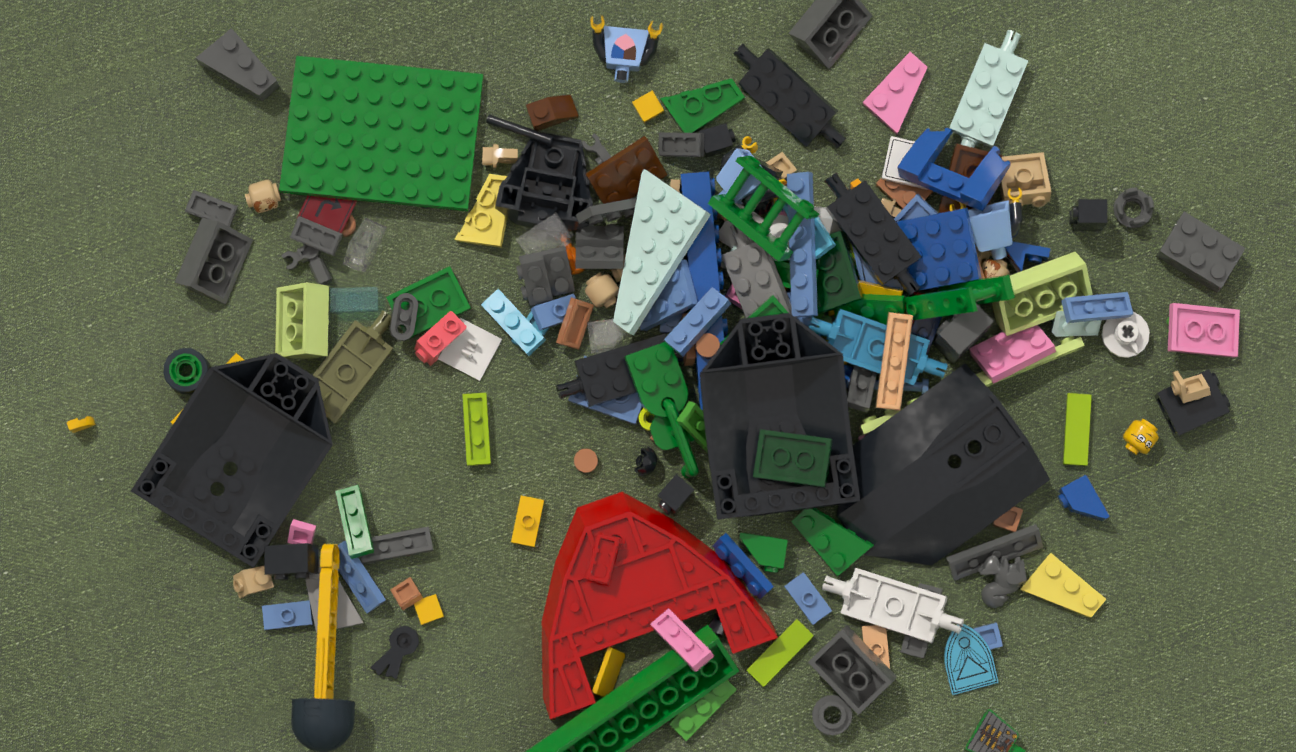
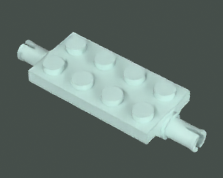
M1007 30L1001 48H996L986 43L982 48L949 127L953 132L961 136V145L974 148L975 145L984 144L992 148L1028 63V60L1013 54L1021 38L1020 34L1015 33L1011 41L1010 39L1014 31Z

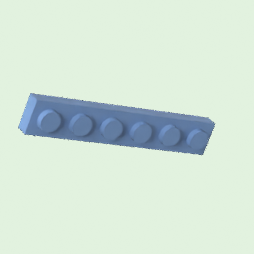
M813 173L787 174V188L800 199H805L814 206ZM789 204L788 223H790L797 212ZM804 218L789 240V249L794 252L790 257L791 308L792 315L795 318L818 316L814 218Z

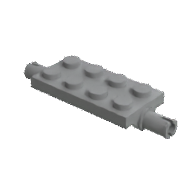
M731 225L730 228L738 246H736L737 249L725 253L721 257L745 317L747 318L771 295L792 315L790 300L772 256L736 226Z

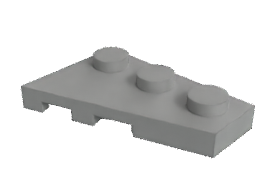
M319 559V574L310 575V579H305L316 633L321 559ZM339 581L336 630L364 624Z

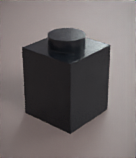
M726 123L699 131V133H704L705 158L731 151L733 143L736 142L733 129H728Z

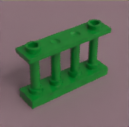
M752 156L738 157L736 162L743 167L742 171L726 194L712 196L708 204L778 262L789 260L794 253L788 248L789 240L804 218H817L819 213L813 209L812 203L805 199H800L763 169L756 158ZM750 174H752L761 183L745 208L740 209L734 204V199ZM770 189L779 198L763 222L757 223L752 218V213L767 190ZM787 203L797 212L780 238H776L770 233V227Z
M1002 275L938 287L939 292L905 297V304L908 315H913L912 320L975 312L978 311L976 304L1006 301L1015 298L1010 275Z

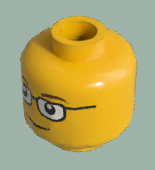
M1143 418L1141 421L1134 420L1123 434V439L1127 443L1125 448L1135 455L1138 452L1142 454L1149 453L1159 439L1156 433L1158 429Z

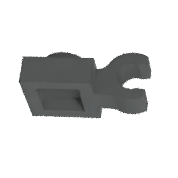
M593 134L592 138L595 140V144L588 146L585 141H582V146L585 151L596 154L595 162L597 165H600L611 158V156L600 143L599 137Z

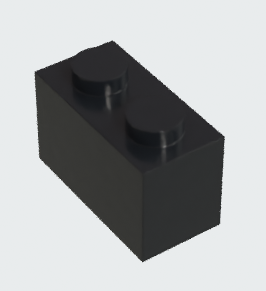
M1078 199L1076 204L1072 206V210H1069V225H1073V231H1102L1107 224V199Z
M676 474L657 495L658 507L667 515L672 513L676 516L694 495V489Z
M301 543L265 546V575L274 576V580L285 581L288 580V576H295V579H310V575L319 574V545Z

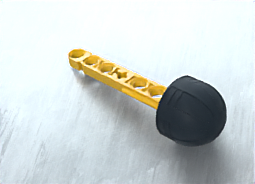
M323 544L321 549L314 698L292 699L291 724L294 735L303 746L317 752L332 751L344 744L352 733L355 718V701L333 699L338 569L340 551L337 544Z

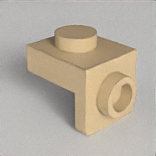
M1178 371L1173 372L1174 381L1171 382V387L1174 395H1179L1183 403L1211 395L1210 387L1202 374L1182 379Z
M265 565L243 570L233 575V587L238 593L239 598L274 588L271 576L265 575Z

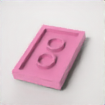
M1179 303L1170 304L1168 351L1231 358L1238 357L1240 310Z
M1038 325L1009 336L1001 332L969 348L971 356L993 384L1056 352L1055 345Z

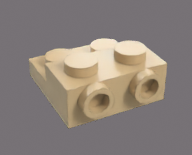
M1044 152L1002 157L1004 162L1009 160L1011 163L1010 168L1000 182L1002 202L1009 200V203H1012L1008 196L1010 188L1011 196L1014 198L1019 196V188L1022 190L1023 195L1019 200L1022 207L1027 204H1033L1034 207H1042L1047 202H1050L1051 188Z

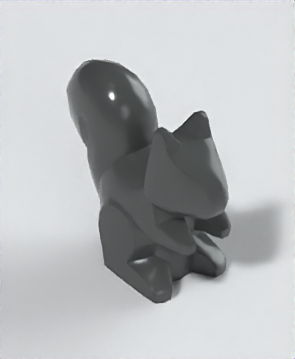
M992 555L986 559L982 567L978 568L981 575H994L995 581L987 584L981 592L984 604L990 608L1003 606L1004 602L1008 600L1007 595L1017 591L1021 584L1026 582L1024 561L1020 559V556L1015 558L1013 564H1008L1005 555H1002L1000 562L995 555Z

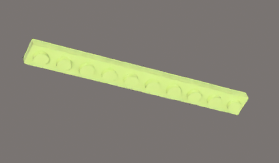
M1073 336L1061 340V345L1055 347V353L998 382L1082 349L1085 346L1082 338L1074 339ZM984 371L976 374L987 387L993 385ZM915 398V399H913V400H911V401H908V402H907V405H909L911 402H913V401L916 400L917 398ZM888 409L884 411L885 416L876 418V415L862 420L863 424L859 427L862 436L872 432L900 410Z

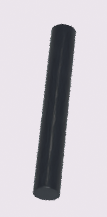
M490 114L487 117L486 123L550 146L553 144L554 137Z

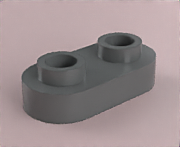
M403 293L399 295L393 304L390 334L397 341H406L414 333L418 301L412 294ZM401 303H408L409 309L403 310L401 308ZM399 325L404 326L405 333H399L397 327Z

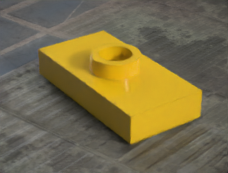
M520 496L511 543L535 547L544 500Z

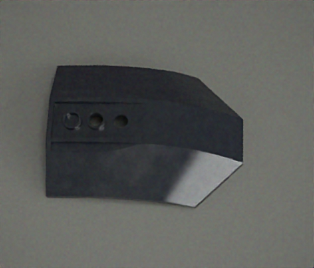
M790 313L741 319L700 372L704 426L717 520L762 516L860 501L847 403L844 354ZM760 429L832 439L826 488L754 478Z
M278 353L210 367L131 489V492L254 568L265 551V546L269 545L300 494L333 446L318 378ZM234 462L237 465L235 475L228 476L224 473L223 467L225 463ZM214 482L223 484L224 492L222 495L214 496L211 493L210 487Z
M963 364L853 445L860 501L839 504L836 517L844 528L852 530L861 539L874 544L864 555L932 566L1048 482L1050 478L1028 439L999 399L966 364ZM970 441H976L979 444L980 450L977 454L969 452L968 443ZM957 455L960 458L961 464L957 469H953L948 465L949 456Z

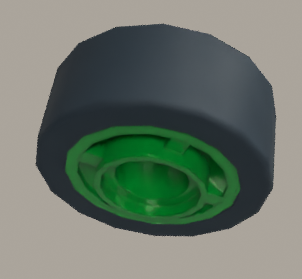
M181 348L175 350L167 357L164 363L163 374L166 382L173 390L181 394H193L210 366L200 352L192 348ZM187 365L192 366V374L188 377H183L181 374L182 368Z

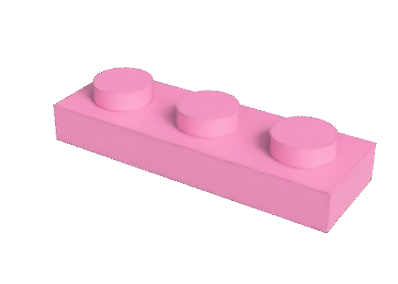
M667 609L651 623L652 628L695 672L714 657L712 652L670 609Z

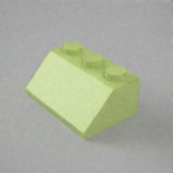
M306 282L277 288L275 353L280 354L286 359H313L328 356L329 286Z

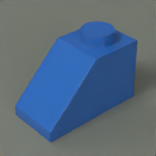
M1086 475L1058 490L1060 493L1058 499L1064 509L1068 508L1070 512L1101 521L1110 517Z

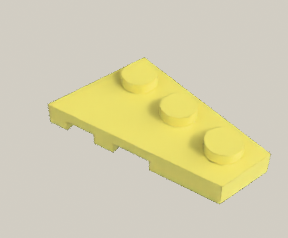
M489 174L476 198L477 201L465 219L460 233L458 232L455 241L502 248L507 217L495 209L499 186L507 176Z
M1052 553L1045 558L1020 588V591L1050 601L1088 618H1091L1106 600V598Z

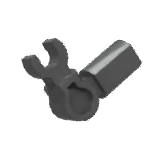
M303 244L296 252L288 251L281 255L283 259L293 258V263L286 266L288 270L296 269L300 262L306 263L310 261L308 266L316 284L326 285L332 281L324 259L319 258L320 250Z

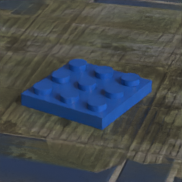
M968 208L897 222L921 255V259L909 267L910 274L918 285L921 286L919 290L982 278Z

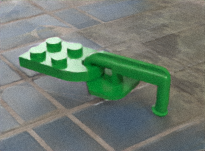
M666 342L625 356L624 358L643 408L654 416L650 425V432L655 445L662 450H669L678 446L685 464L681 469L682 476L685 478L697 476L699 469L689 444L694 439L676 421L685 408L688 390L673 348Z

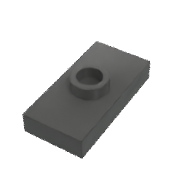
M659 132L658 156L704 157V133Z
M193 190L185 213L201 219L206 218L219 221L231 227L238 207Z
M298 216L290 238L335 256L343 234Z

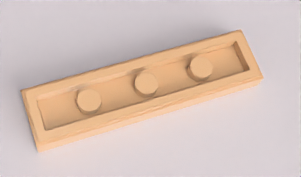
M888 312L876 408L900 410L913 315Z

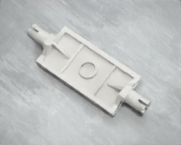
M855 568L850 581L844 582L830 576H826L824 580L833 586L823 583V591L841 595L842 599H844L841 610L842 615L932 644L939 627L957 632L958 634L962 630L957 625L963 626L964 619L945 614L943 611L947 601L946 596Z

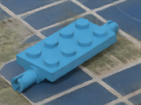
M840 308L835 322L832 324L813 316L811 317L810 323L819 327L808 325V328L816 334L827 337L828 343L844 354L843 360L845 362L880 373L887 325ZM910 334L904 378L905 383L914 385L918 374L923 371L940 378L944 377L945 372L936 368L946 370L948 364L928 358V355H926L930 340Z

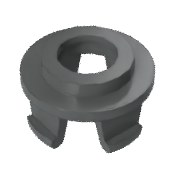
M1136 187L1129 188L1116 198L1113 207L1114 215L1123 226L1138 228L1145 225L1151 218L1154 202L1151 196L1148 197L1144 192L1137 190ZM1130 201L1137 202L1141 207L1140 215L1136 218H1130L1125 215L1124 206Z
M825 696L818 700L813 708V723L824 734L838 735L844 732L851 723V707L839 696ZM835 706L841 711L839 722L835 724L826 722L823 715L827 707Z

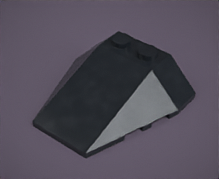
M545 133L554 137L553 144L550 146L530 139L517 162L511 167L508 176L500 184L495 209L515 224L564 234L588 227L589 222L579 224L576 214L586 208L593 206L589 180L585 175L586 162L582 140Z

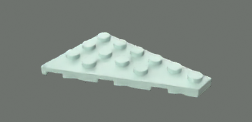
M645 169L641 174L613 319L614 323L632 335L638 330L711 215Z

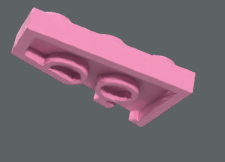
M909 52L862 103L896 135L924 77L927 66Z

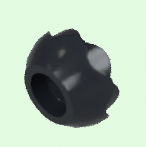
M641 448V455L636 458L637 467L634 471L639 476H647L653 473L658 457L652 448Z

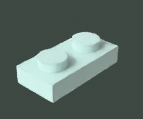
M1057 311L1052 333L1056 337L1098 335L1102 320L1067 323L1064 311Z

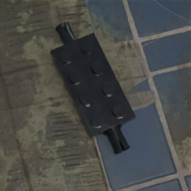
M745 44L739 46L738 51H735L733 55L748 67V72L739 81L738 85L807 147L817 136L821 135L835 149H838L842 142H845L847 138L831 125V120L838 110L776 53L768 48L761 56L757 57Z
M837 172L832 177H828L824 182L837 198L835 199L836 201L826 207V210L880 284L884 285L891 279H897L908 296L917 292L921 286L918 285L910 274L909 267L921 259V255L868 183L863 181L851 190L845 186Z
M666 334L575 360L574 364L578 376L575 380L556 385L559 398L563 399L580 393L585 396L588 407H592L637 393L624 357L665 342ZM674 350L678 363L683 362L684 357Z

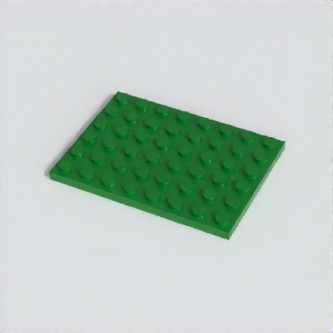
M296 56L279 187L280 193L468 211L483 74Z

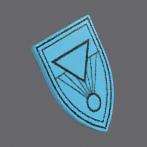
M965 624L963 626L957 625L962 630L960 634L954 631L951 632L944 653L945 668L952 695L999 683L993 657L986 641L973 628Z

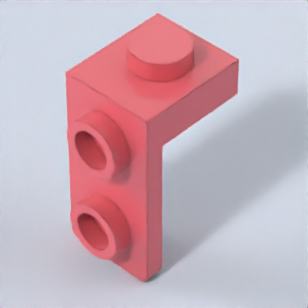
M450 311L417 340L414 349L416 356L423 363L427 362L430 366L438 360L440 352L462 334L467 326Z

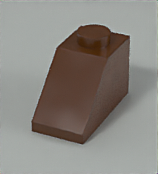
M571 95L547 97L526 104L533 130L536 131L579 117Z

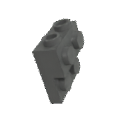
M589 224L588 227L576 230L575 269H623L624 226H617L616 224L594 226Z
M565 246L519 256L521 265L516 266L519 280L524 279L525 286H521L523 300H529L530 306L552 301V296L575 292Z

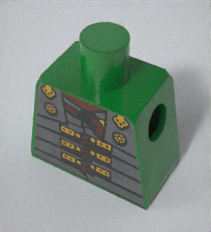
M990 709L986 710L964 748L968 752H1026V750L1014 744L1019 733Z

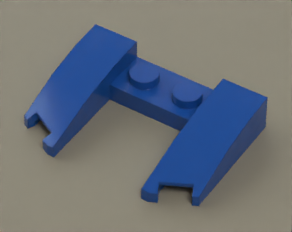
M927 128L914 142L898 165L899 177L983 212L1010 168V161L1004 162L998 155L1000 150L993 146L971 177L967 178L934 164L953 130L945 128V131H930V128Z

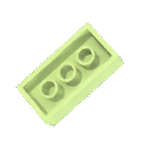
M1072 252L1010 275L1015 298L992 302L996 323L1006 336L1055 318L1057 311H1064L1061 302L1064 298L1093 295L1086 263L1076 252Z

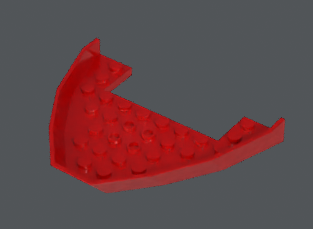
M619 492L577 507L556 558L541 621L543 700L550 720L595 704L596 702L580 657L655 631L651 623L667 609H670L681 621L716 609L732 654L771 640H776L778 636L769 616L740 579L732 572L725 560L719 558L715 551L672 518L624 492ZM597 532L621 538L609 585L585 580Z

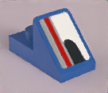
M1013 241L1012 245L1005 247L1006 257L1017 273L1023 270L1024 258H1028V262L1041 264L1042 261H1047L1050 253V248Z

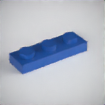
M727 533L722 535L712 546L718 557L728 563L732 572L741 578L747 585L748 590L759 599L763 598L774 587Z

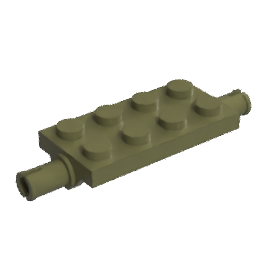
M384 310L381 311L370 327L366 328L355 320L313 374L319 381L326 417L334 424L339 422L394 350L393 347L382 340L383 337L381 335L391 322V315H388Z

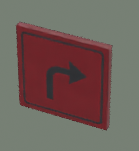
M307 196L298 216L342 233L357 200Z

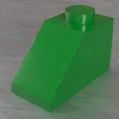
M740 532V542L757 565L764 567V572L778 573V570H783L788 540Z

